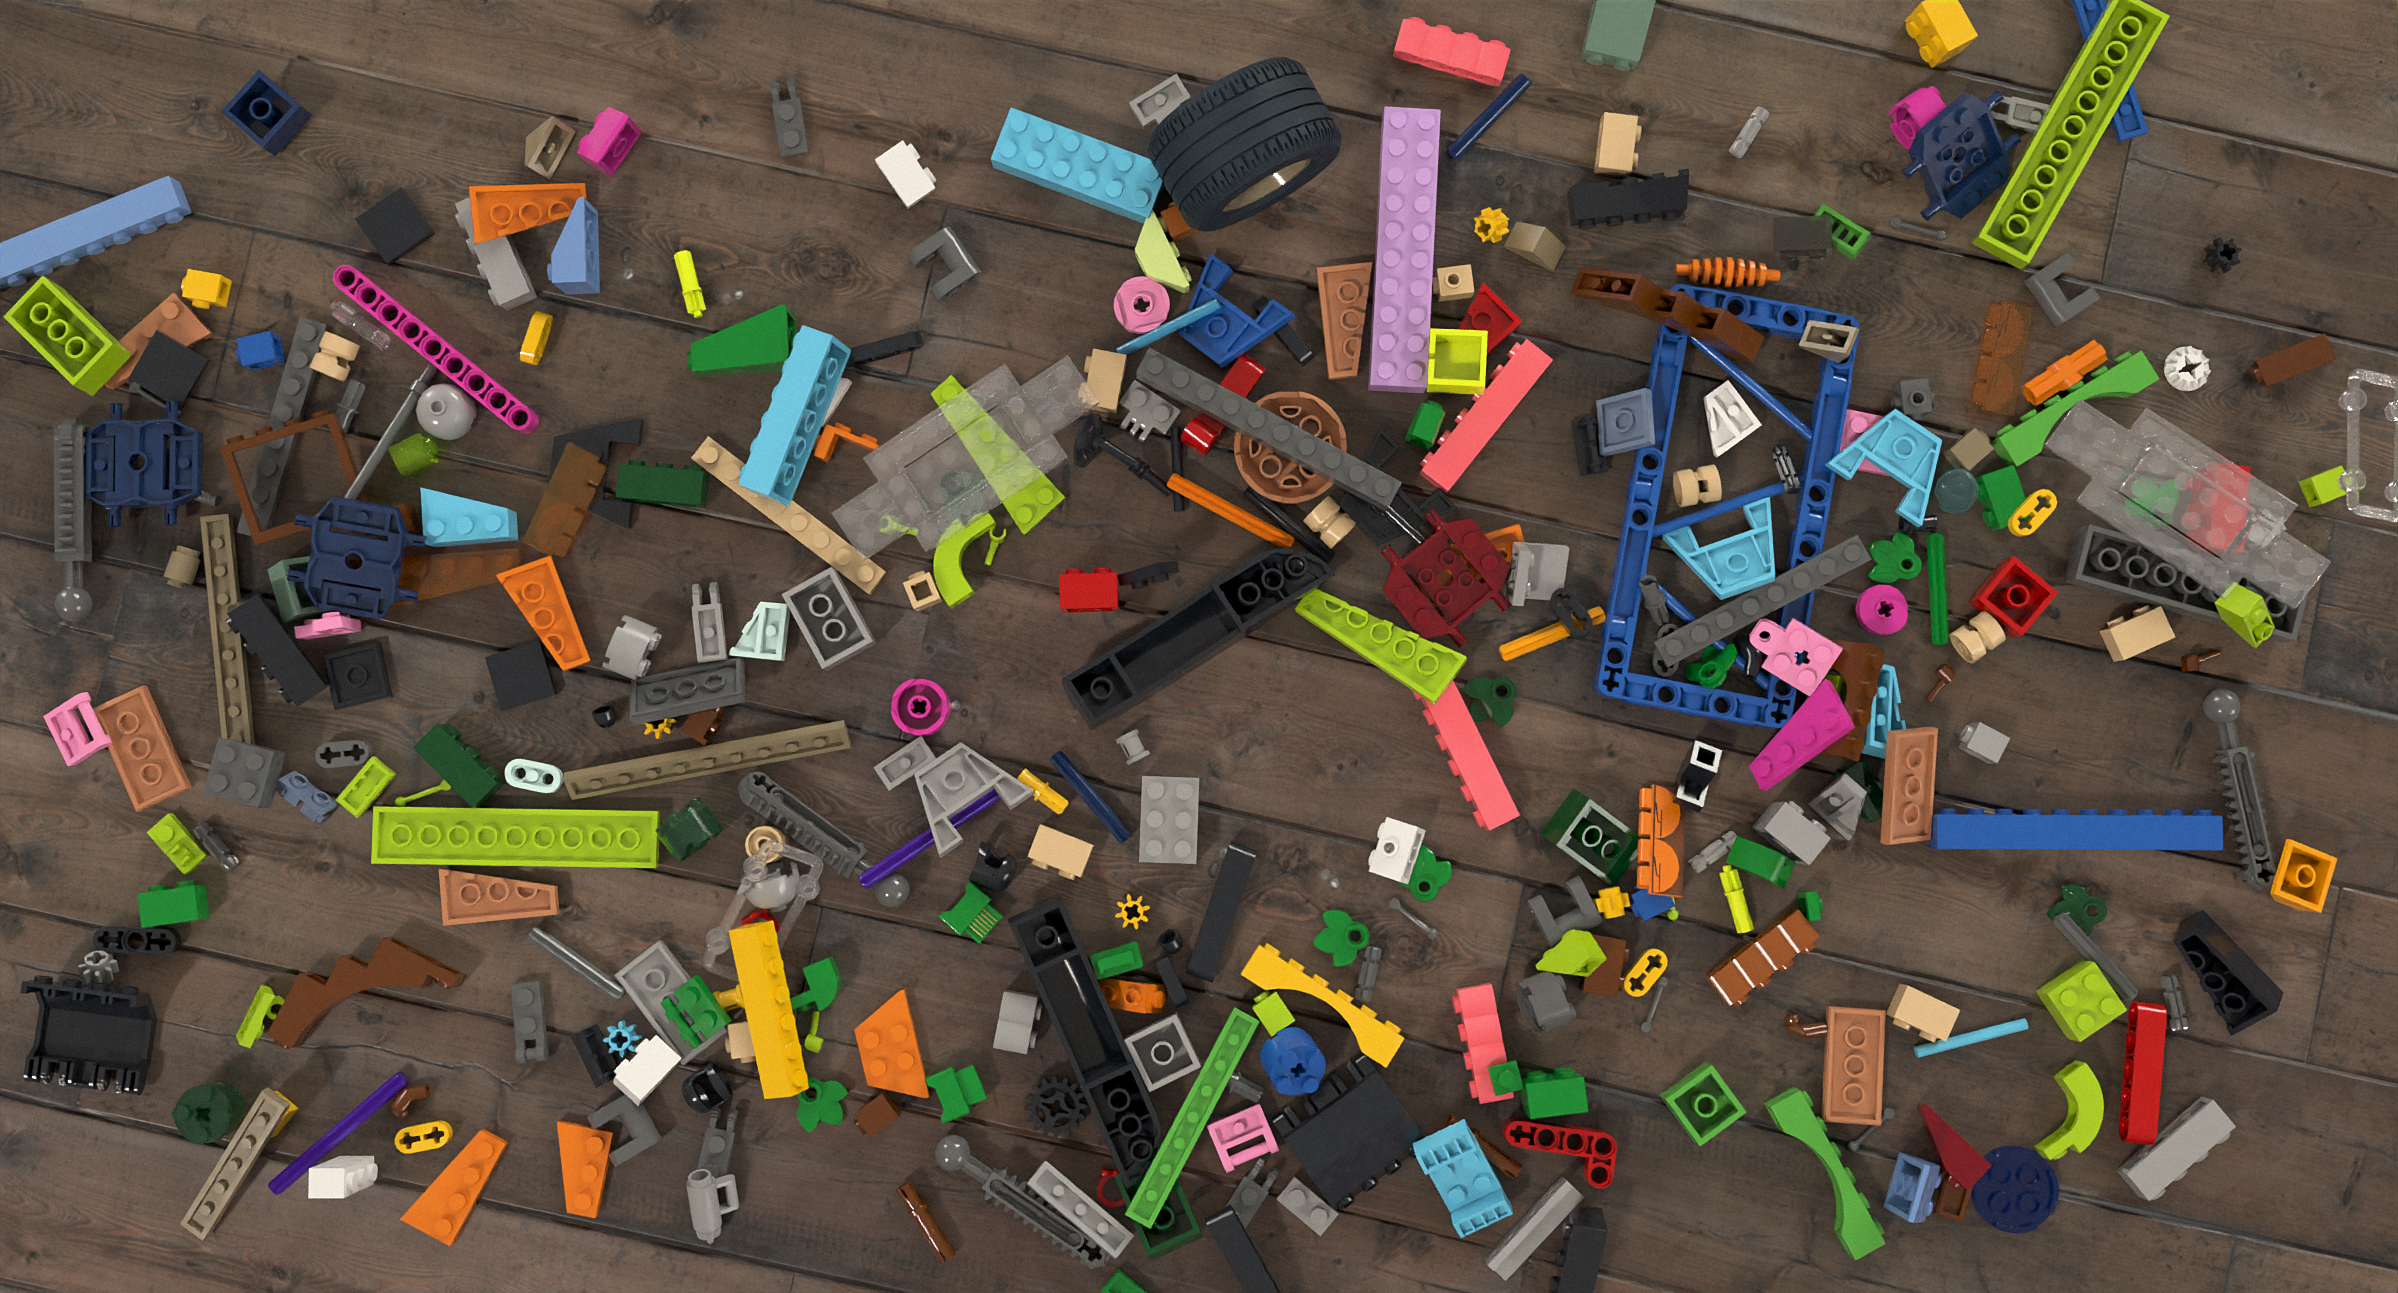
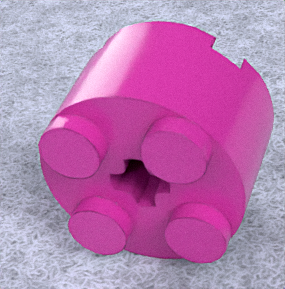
M1933 86L1919 88L1889 109L1888 117L1892 115L1894 121L1890 124L1891 130L1905 149L1909 150L1916 133L1947 107L1941 99L1937 88Z
M922 678L910 679L902 683L894 692L891 702V714L896 725L903 731L916 736H929L937 733L946 725L951 714V703L946 691L937 683ZM918 701L927 703L924 714L915 712L918 708L916 705Z

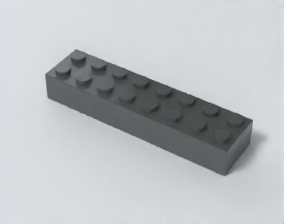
M2091 524L2077 528L2063 582L2140 604H2149L2151 607L2161 606L2165 611L2229 629L2232 628L2221 619L2215 602L2234 582L2263 597L2275 626L2268 639L2279 643L2297 640L2310 586Z

